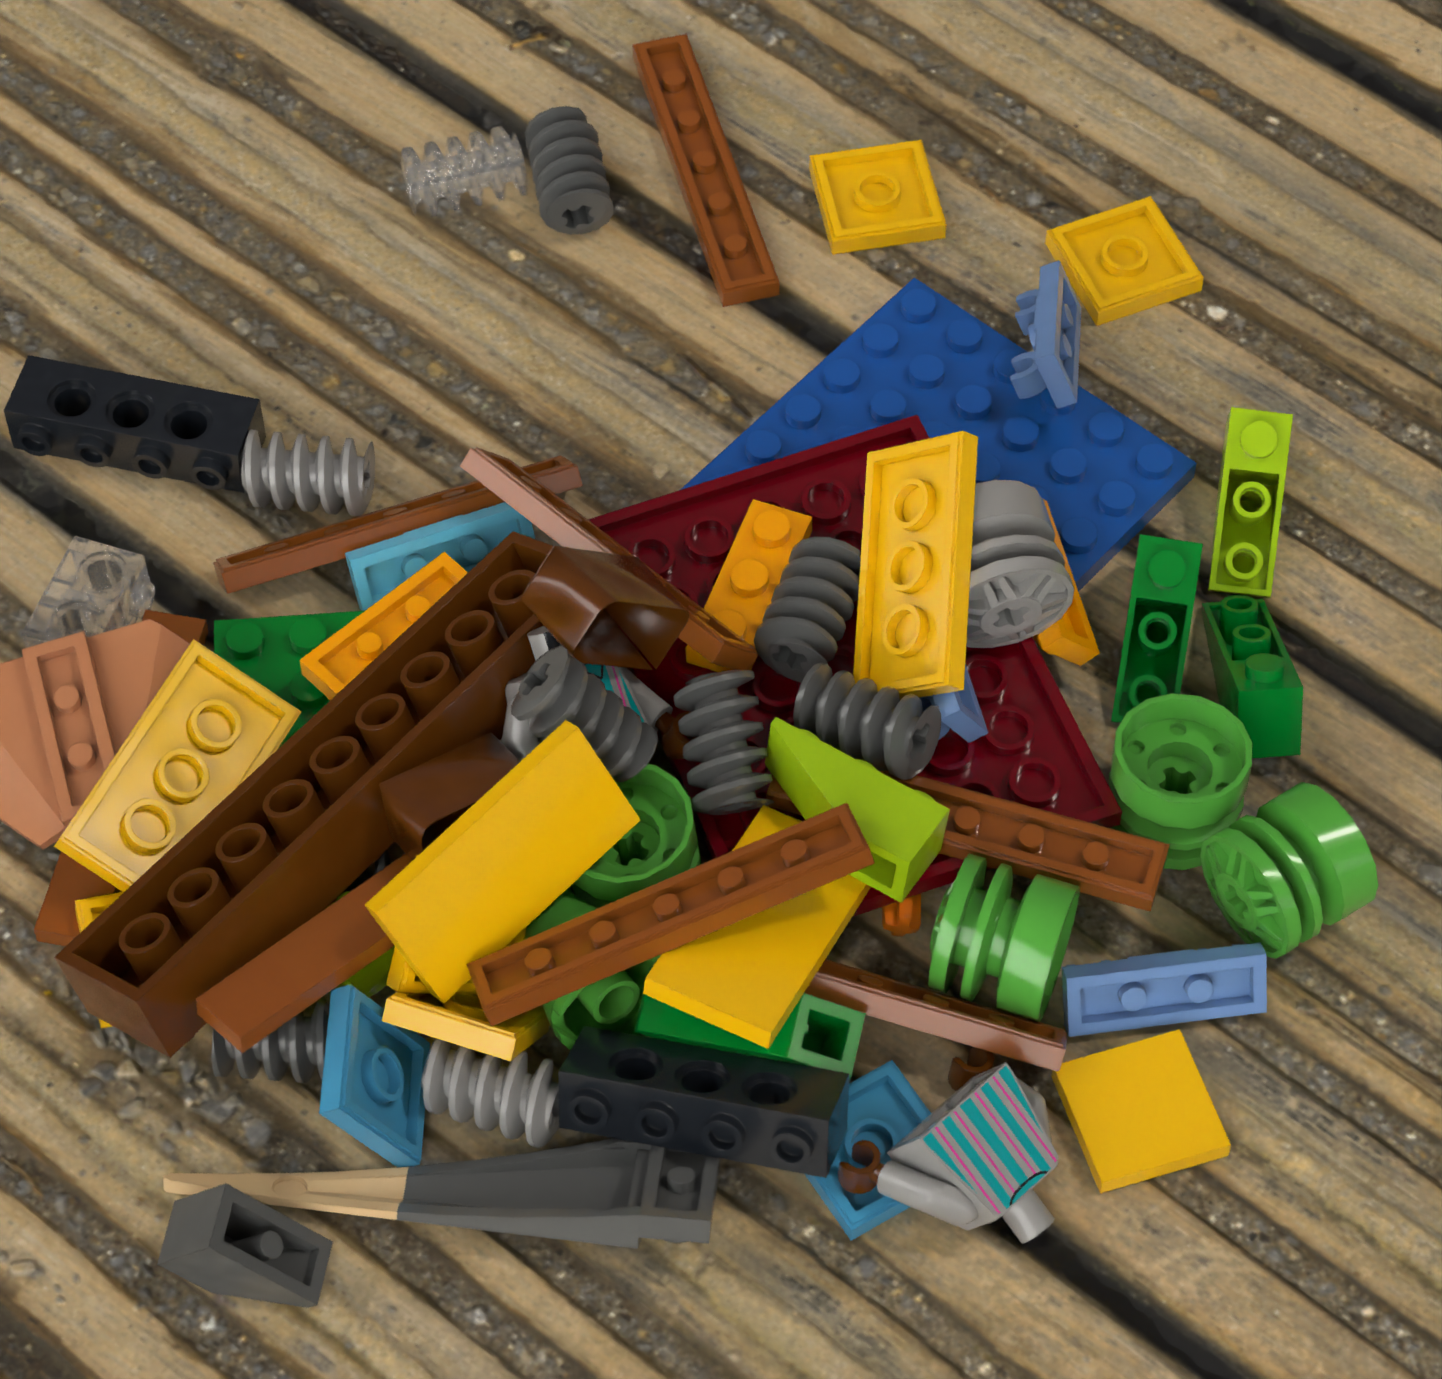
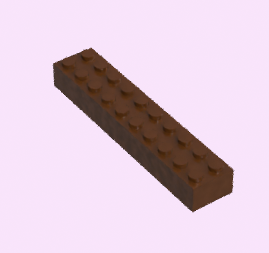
M512 531L54 957L88 1013L171 1058L207 1023L197 1014V997L331 905L373 862L378 860L395 842L391 838L379 783L487 733L492 732L499 740L502 739L507 708L506 685L508 681L527 673L536 662L527 634L534 629L544 626L523 603L521 598L553 545Z

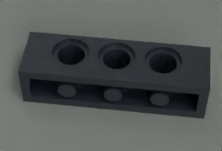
M28 355L4 409L13 448L24 450L35 456L51 455L77 460L92 467L108 466L139 472L146 477L154 479L164 477L195 483L210 490L226 489L244 493L245 490L242 485V460L249 430L258 431L261 448L266 439L260 399Z
M584 1026L559 1070V1128L827 1178L847 1131L850 1074Z

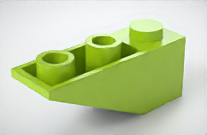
M1231 407L1226 420L1219 476L1208 591L1271 598L1293 414Z
M775 717L770 725L767 745L768 756L765 759L766 767L805 820L848 803L875 862L849 875L902 903L941 851L950 809L936 802L927 793L913 790L879 772L870 763L855 759L824 743L810 731L798 729Z

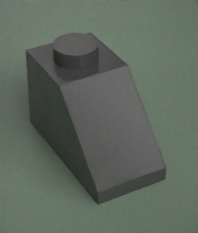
M225 1183L174 1201L157 1265L214 1294L310 1308L318 1305L333 1241Z

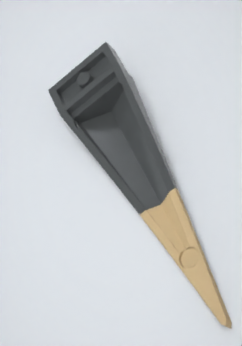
M611 1138L530 1153L410 1167L304 1173H170L163 1176V1185L165 1192L193 1195L226 1183L267 1205L638 1249L642 1238L661 1239L671 1243L695 1242L709 1244L721 1158Z

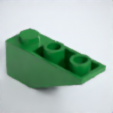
M1140 534L1111 722L1121 723L1128 711L1146 699L1171 693L1180 694L1202 555V543Z
M1233 595L1222 599L1221 602L1202 603L1201 612L1219 704L1227 708L1243 723L1252 741V758L1301 755L1303 685L1264 599Z
M804 993L771 1046L767 1049L643 994L634 1032L661 1040L849 1073V1079H851L866 1013Z

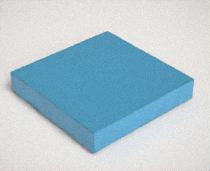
M351 984L333 989L330 996L319 1114L394 1166L410 1167L420 1165L425 1118L421 1080L430 1050V1042L415 1031L383 1022L384 1008Z
M893 1060L849 1083L847 1131L827 1178L805 1174L851 1241L910 1208V1206L879 1193L877 1185L870 1192L854 1194L846 1191L838 1180L839 1162H848V1164L856 1168L866 1167L852 1159L853 1144L861 1140L873 1142L880 1151V1163L886 1164L892 1160L887 1152L931 1114Z

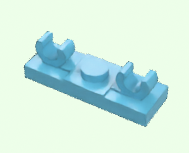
M506 502L346 552L345 557L359 609L361 611L367 610L443 552L447 553L469 572L512 531L536 539L532 523Z

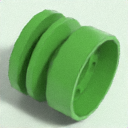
M1171 693L1146 699L1128 711L1115 732L1111 771L1108 779V785L1122 810L1120 825L1111 829L1170 844L1164 866L1165 869L1186 870L1202 866L1200 853L1203 841L1223 828H1229V825L1241 818L1243 812L1244 794L1247 791L1252 767V741L1243 723L1223 705L1197 695Z
M647 764L636 776L625 782H616L641 820L568 888L597 908L702 864L691 799L677 778L656 765Z
M1305 782L1297 784L1259 807L1256 817L1245 815L1229 825V828H1223L1205 839L1202 843L1200 858L1203 874L1212 897L1223 916L1245 943L1260 942L1266 952V956L1274 959L1298 947L1299 942L1303 943L1319 934L1322 923L1332 925L1373 901L1379 886L1376 864L1368 844L1354 820L1333 796L1314 784Z
M969 853L964 859L955 881L947 888L937 913L930 941L931 965L928 986L932 990L946 994L952 986L959 967H963L964 973L960 996L962 999L972 1002L982 988L987 975L998 978L996 990L997 1010L1040 1023L1050 1002L1067 950L1078 907L1080 887L1036 874L1027 887L1022 900L1011 898L1013 883L1012 867L1001 863L993 876L988 890H985L983 886L987 867L986 858Z

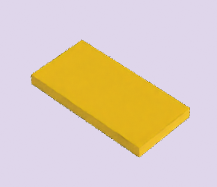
M959 431L867 453L853 669L855 684L860 679L868 678L876 683L878 692L886 686L894 687L899 691L900 700L908 694H914L920 698L964 690L978 436L965 431Z
M193 639L54 847L117 889L125 892L277 751L302 711Z
M565 720L365 904V907L432 996L445 1004L471 979L467 967L468 963L505 948L641 819L579 727Z
M763 805L732 851L802 821ZM846 875L661 954L645 977L643 994L769 1049L871 886L850 875Z

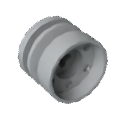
M991 480L975 484L966 647L995 648L1018 643L1037 635L1061 619L1073 601L1074 586L1070 575L1064 568L1065 561L1063 555L1054 543L1055 532L1045 503L1036 488L1020 481Z

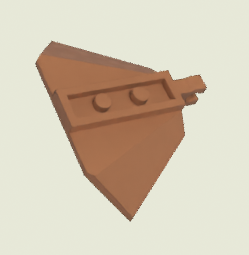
M147 619L87 637L84 631L21 649L23 657L0 663V821L42 850L57 842L189 646V643L162 624Z

